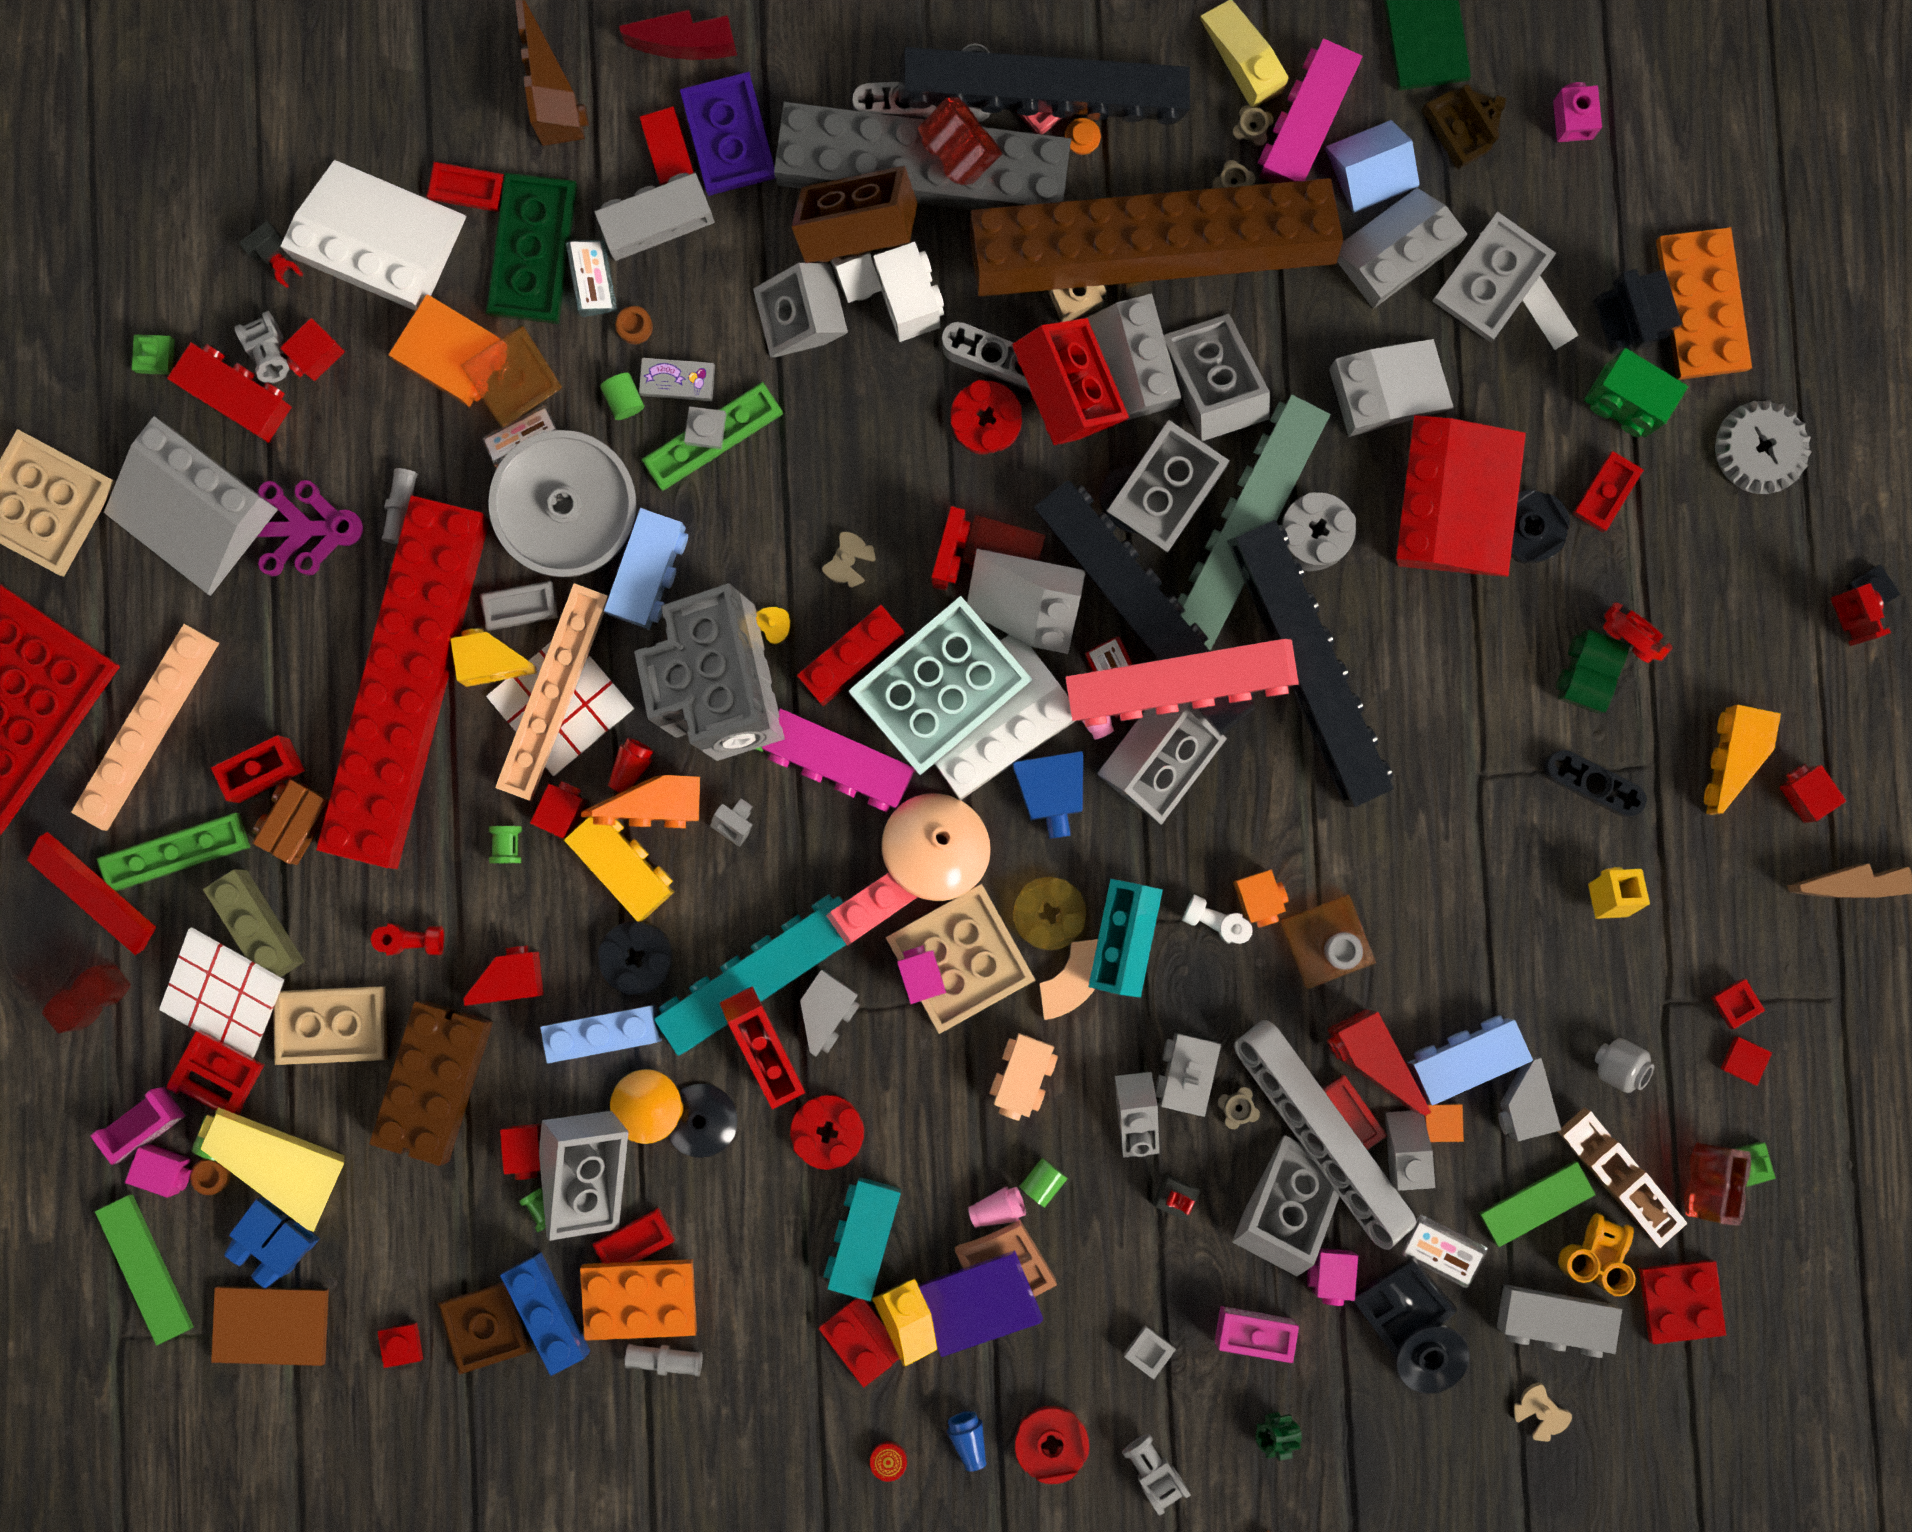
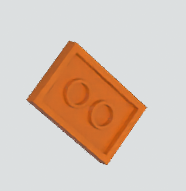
M693 1259L582 1264L580 1272L584 1341L696 1335Z

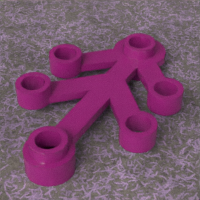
M304 480L299 482L295 487V495L301 502L311 504L326 521H310L284 495L283 489L275 482H264L259 488V495L274 505L289 520L287 522H268L257 536L288 537L274 553H266L259 559V569L268 576L279 575L283 571L284 564L312 536L325 537L311 553H300L295 559L296 569L307 576L317 573L320 563L338 545L350 546L356 543L363 533V523L360 517L350 510L337 511L320 495L319 488L311 481ZM308 486L312 487V495L309 498H303V489ZM275 487L277 491L275 497L267 499L266 491L269 488ZM347 521L349 529L345 533H339V524ZM306 558H311L313 561L312 567L304 570L302 562ZM275 559L277 563L275 569L268 571L266 569L267 561Z

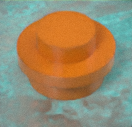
M1079 118L1068 125L1065 131V138H1071L1070 150L1072 152L1086 155L1098 147L1101 133L1095 122L1087 118Z

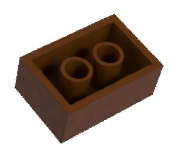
M905 165L802 187L791 227L805 263L816 261L828 262L840 256L850 254L858 256L870 250L885 247L893 249L905 243H910L917 200Z

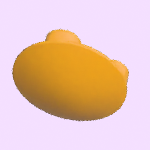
M638 1070L625 1076L615 1087L610 1101V1111L615 1114L629 1131L628 1139L641 1144L654 1143L667 1137L674 1130L684 1112V1106L677 1087L670 1078L656 1070Z

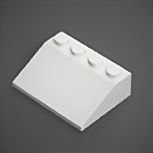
M334 160L295 213L280 247L294 260L416 311L427 294L432 295L466 216Z
M1008 635L1000 642L1033 680L934 763L959 800L968 796L1013 765V762H1017L1075 722L1072 721L1069 697L1031 646L1011 635Z

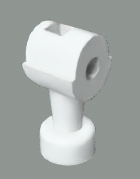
M1195 894L1193 895L1182 921L1193 926L1201 921L1218 931L1220 938L1227 944L1231 942L1245 943L1250 939L1252 926L1249 921L1242 918L1243 914L1232 913L1226 915L1206 908V900Z

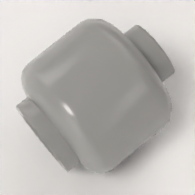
M1623 1038L1614 1040L1610 1045L1604 1043L1595 1057V1063L1599 1064V1078L1625 1093H1631L1636 1089L1642 1090L1649 1082L1654 1071L1650 1053Z

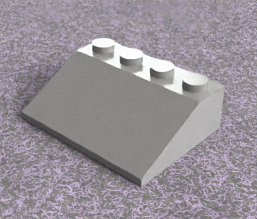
M154 416L132 443L104 513L211 596L278 509L185 437Z

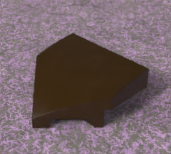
M1464 84L1460 90L1453 89L1426 103L1421 109L1458 170L1486 155L1492 149V145L1499 139L1498 127L1507 98L1499 95L1492 98L1475 92L1471 89V86Z

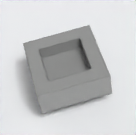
M689 406L685 444L722 449L726 412Z
M1144 1325L1123 1355L1148 1376L1155 1379L1176 1348L1148 1326Z

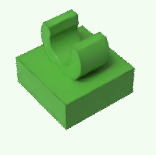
M134 335L132 371L142 374L169 375L173 370L175 339L171 336Z
M1757 1142L1725 1151L1736 1187L1744 1188L1776 1179L1764 1142Z

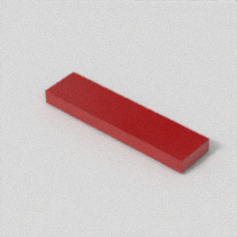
M46 832L39 836L27 861L134 955L143 951L156 926L50 833Z

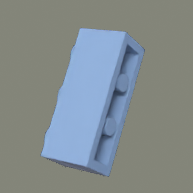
M640 508L604 612L609 616L647 629L651 628L652 622H659L662 615L661 606L664 605V602L660 601L664 588H671L676 575V568L672 567L676 554H683L688 541V534L684 533L686 528L682 522Z
M656 1005L540 1027L547 1063L662 1041L660 1028L654 1021L658 1017Z
M1501 1015L1495 1016L1482 1022L1481 1026L1483 1029L1469 1034L1468 1030L1448 1037L1449 1044L1436 1049L1434 1045L1416 1051L1414 1053L1416 1059L1407 1062L1426 1103L1433 1106L1533 1061L1516 1021L1508 1018L1503 1020Z

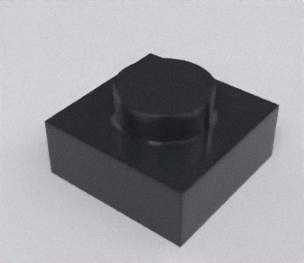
M1881 564L1845 585L1850 591L1871 583L1873 589L1877 590L1881 595L1884 605L1901 595Z

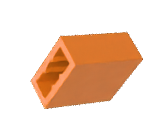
M427 294L390 351L389 356L400 366L470 408L473 401H479L484 395L488 386L486 381L492 371L499 370L507 356L505 352L507 346L501 338Z

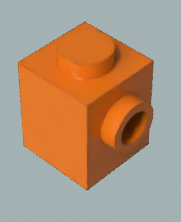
M1272 869L1233 881L1245 919L1250 923L1256 922L1258 928L1278 922L1277 914L1286 912L1284 903L1288 902V896L1283 883H1276Z

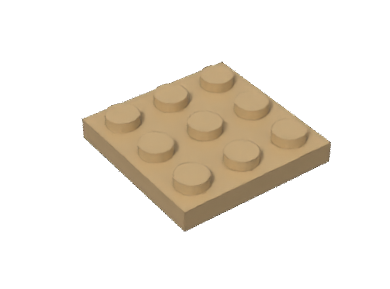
M17 429L0 459V544L64 577L110 496L116 481Z
M982 884L886 937L898 961L905 959L903 951L924 945L926 952L934 951L946 993L921 1002L939 1034L1035 981Z

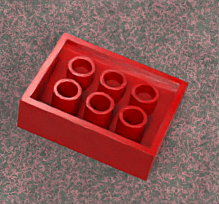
M1414 415L1396 556L1398 567L1502 577L1509 576L1525 446V432L1452 418Z

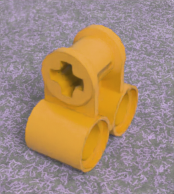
M1595 1213L1587 1226L1583 1245L1572 1244L1561 1250L1558 1257L1559 1268L1564 1274L1578 1282L1587 1283L1594 1280L1599 1288L1614 1296L1627 1295L1634 1288L1636 1278L1633 1270L1622 1262L1631 1246L1634 1228L1628 1224L1622 1227L1604 1220L1602 1214ZM1606 1232L1614 1235V1238L1605 1236L1604 1233ZM1584 1254L1586 1266L1580 1272L1575 1273L1572 1269V1261L1576 1256ZM1619 1268L1621 1273L1619 1282L1609 1286L1607 1283L1609 1271Z

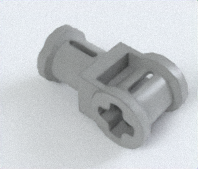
M265 311L262 313V318L245 326L241 324L234 327L243 348L257 365L255 372L258 379L262 382L275 383L285 378L289 371L287 361L280 355L283 353L280 349L283 345V336L271 313ZM272 365L276 367V371H273Z
M1146 1434L1128 1444L1123 1449L1122 1454L1125 1458H1130L1140 1473L1137 1476L1144 1493L1158 1515L1161 1516L1165 1513L1164 1508L1182 1496L1188 1498L1191 1494L1173 1466L1171 1467L1166 1457L1160 1458L1151 1444L1153 1440L1151 1435ZM1142 1454L1146 1456L1150 1464H1147Z

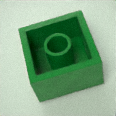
M1624 348L1604 366L1584 401L1591 405L1590 409L1595 414L1603 418L1611 417L1621 423V428L1626 433L1634 437L1642 436L1646 438L1667 423L1689 386L1629 349Z

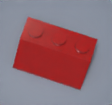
M1088 318L1041 325L1012 344L1018 364L1022 368L1032 397L1037 404L1053 445L1079 440L1129 418Z

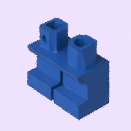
M260 1197L254 1201L229 1236L233 1240L230 1242L224 1256L238 1266L243 1265L251 1254L262 1263L253 1272L251 1277L263 1288H267L279 1278L291 1273L300 1259L314 1247L320 1238L294 1219L289 1220L290 1216L265 1197Z

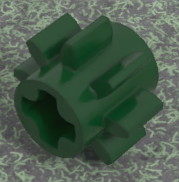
M1279 1412L1266 1414V1423L1257 1424L1256 1442L1259 1449L1266 1453L1267 1459L1276 1457L1278 1461L1293 1458L1292 1450L1301 1449L1302 1433L1299 1425L1292 1420V1415L1290 1414L1281 1416Z

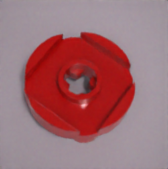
M977 380L970 386L965 387L952 404L951 427L954 435L964 448L973 453L988 454L1007 449L1016 440L1021 430L1022 406L1015 394L1000 383ZM987 409L993 411L992 417L996 419V422L994 424L987 423L984 427L979 425L980 417L977 413L980 410L985 412Z
M1617 602L1613 603L1604 614L1607 620L1602 626L1604 630L1617 640L1623 637L1634 646L1631 649L1632 652L1646 663H1650L1652 659L1662 661L1673 649L1670 642L1663 646L1659 641L1664 635L1633 610L1625 615L1619 611L1623 605Z
M827 1094L808 1100L796 1112L791 1124L790 1135L795 1153L805 1163L818 1169L829 1170L846 1165L857 1155L864 1140L865 1130L859 1112L850 1101L837 1095ZM826 1122L833 1123V1130L838 1131L837 1138L831 1137L829 1142L822 1141V1135L817 1133V1128L824 1127Z
M1059 1406L1040 1407L1025 1416L1019 1424L1015 1436L1016 1457L1024 1471H1027L1030 1476L1035 1477L1036 1480L1042 1483L1060 1484L1069 1481L1082 1468L1089 1455V1438L1086 1428L1076 1414L1069 1409ZM1054 1435L1056 1440H1062L1063 1445L1057 1447L1056 1454H1050L1047 1448L1042 1449L1041 1444L1047 1441V1436Z

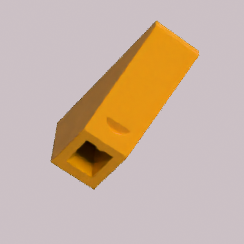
M1742 705L1727 707L1725 712L1721 713L1717 725V732L1721 734L1719 747L1714 749L1710 764L1711 769H1714L1712 783L1707 785L1704 794V804L1708 805L1706 814H1723L1773 752L1781 713Z

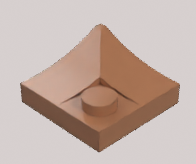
M1021 1220L989 1235L955 1247V1252L963 1268L1015 1250L1034 1297L1057 1285L1056 1278Z

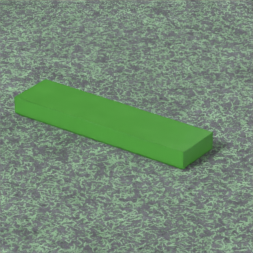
M764 382L719 409L727 414L722 449L686 445L684 442L685 431L642 459L662 491L783 415L781 408Z
M233 813L99 857L97 862L103 881L115 891H119L250 848L240 813Z
M133 1194L95 1211L156 1346L194 1328Z

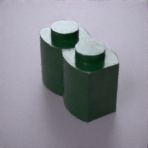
M1592 630L1582 631L1580 636L1575 635L1568 649V655L1572 656L1568 670L1563 669L1556 682V689L1559 690L1558 700L1596 714L1606 713L1614 695L1618 677L1624 667L1630 644Z

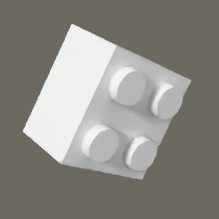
M912 242L874 255V265L882 288L881 292L899 342L939 329L940 316L944 315L942 308L944 303L938 285H930V282H932L930 274L932 269L926 252H919L916 243Z

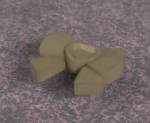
M842 532L839 535V548L833 560L822 567V572L831 581L836 583L847 582L850 588L864 583V578L850 566L855 563V558L875 562L874 548L872 545L865 546V542L856 534Z

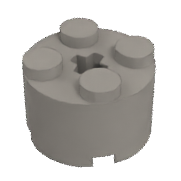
M1310 492L1300 497L1288 508L1279 522V525L1283 526L1289 537L1290 544L1287 547L1292 558L1297 559L1305 571L1322 570L1336 564L1349 551L1356 534V518L1341 499L1327 493ZM1315 525L1321 528V535L1317 539L1311 536L1313 533L1311 528Z

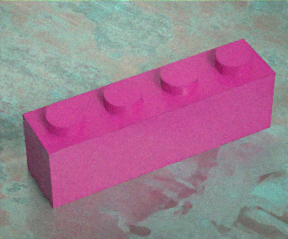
M1324 38L1318 50L1311 47L1302 67L1308 70L1303 82L1296 80L1287 99L1293 102V105L1288 114L1283 111L1281 112L1273 129V132L1279 135L1273 146L1268 143L1266 144L1258 161V164L1264 166L1259 178L1270 183L1305 181L1359 66L1362 55Z
M780 708V717L778 719L785 739L762 747L764 751L770 753L767 758L769 761L785 768L788 767L790 762L803 768L801 775L821 783L823 777L836 782L835 790L853 798L856 792L870 798L867 804L884 812H888L889 807L895 809L899 807L915 771L912 766Z

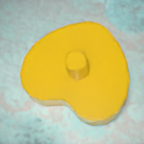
M767 607L757 612V625L760 627V631L765 633L766 639L774 645L783 642L790 630V618L787 611L778 607Z

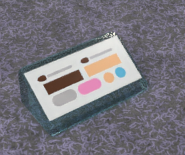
M580 240L566 242L577 308L580 315L587 317L617 311L605 241Z

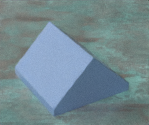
M1392 120L1325 147V151L1352 213L1419 186L1413 142Z

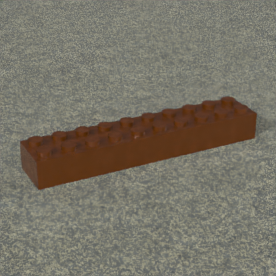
M1331 178L971 210L970 240L978 297L1334 265L1337 263L1343 243Z

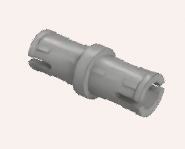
M402 468L394 469L390 499H386L384 506L387 509V516L381 540L392 544H398L411 495L413 496L415 481L418 475L414 471Z
M628 1344L625 1355V1368L657 1371L658 1375L663 1376L670 1372L699 1377L703 1354L702 1352L671 1350L670 1345H661V1348Z

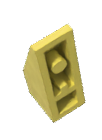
M1228 0L1200 16V20L1252 108H1256L1284 92L1289 79L1271 46L1233 0Z

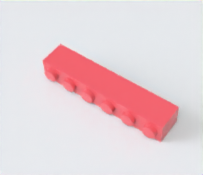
M1280 639L1066 676L1072 721L1084 720L1085 727L1107 724V716L1119 714L1121 721L1143 718L1142 711L1156 709V715L1179 712V704L1191 702L1193 709L1215 706V698L1227 696L1229 703L1252 700L1251 692L1265 690L1266 697L1284 695L1289 693L1288 686L1299 685L1291 639Z

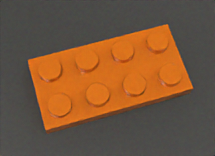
M1731 227L1660 236L1656 240L1660 271L1664 269L1666 271L1682 325L1670 335L1676 379L1682 380L1749 371L1752 368Z

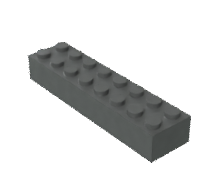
M784 102L774 174L777 186L801 189L804 186L905 165L918 204L976 210L1063 202L1071 138Z

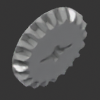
M1770 400L1752 401L1739 406L1724 419L1717 432L1715 453L1722 472L1734 485L1751 493L1770 494L1789 487L1800 478V475L1808 466V457L1812 452L1809 450L1811 437L1806 433V423L1801 422L1797 418L1796 412L1788 410L1784 404L1772 403ZM1759 437L1762 441L1770 440L1772 443V447L1768 449L1769 456L1765 451L1761 453L1757 451L1756 447L1760 444Z

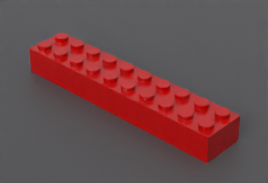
M412 495L410 497L319 837L317 851L390 869H398L454 659L451 638L460 636L490 519L481 512Z

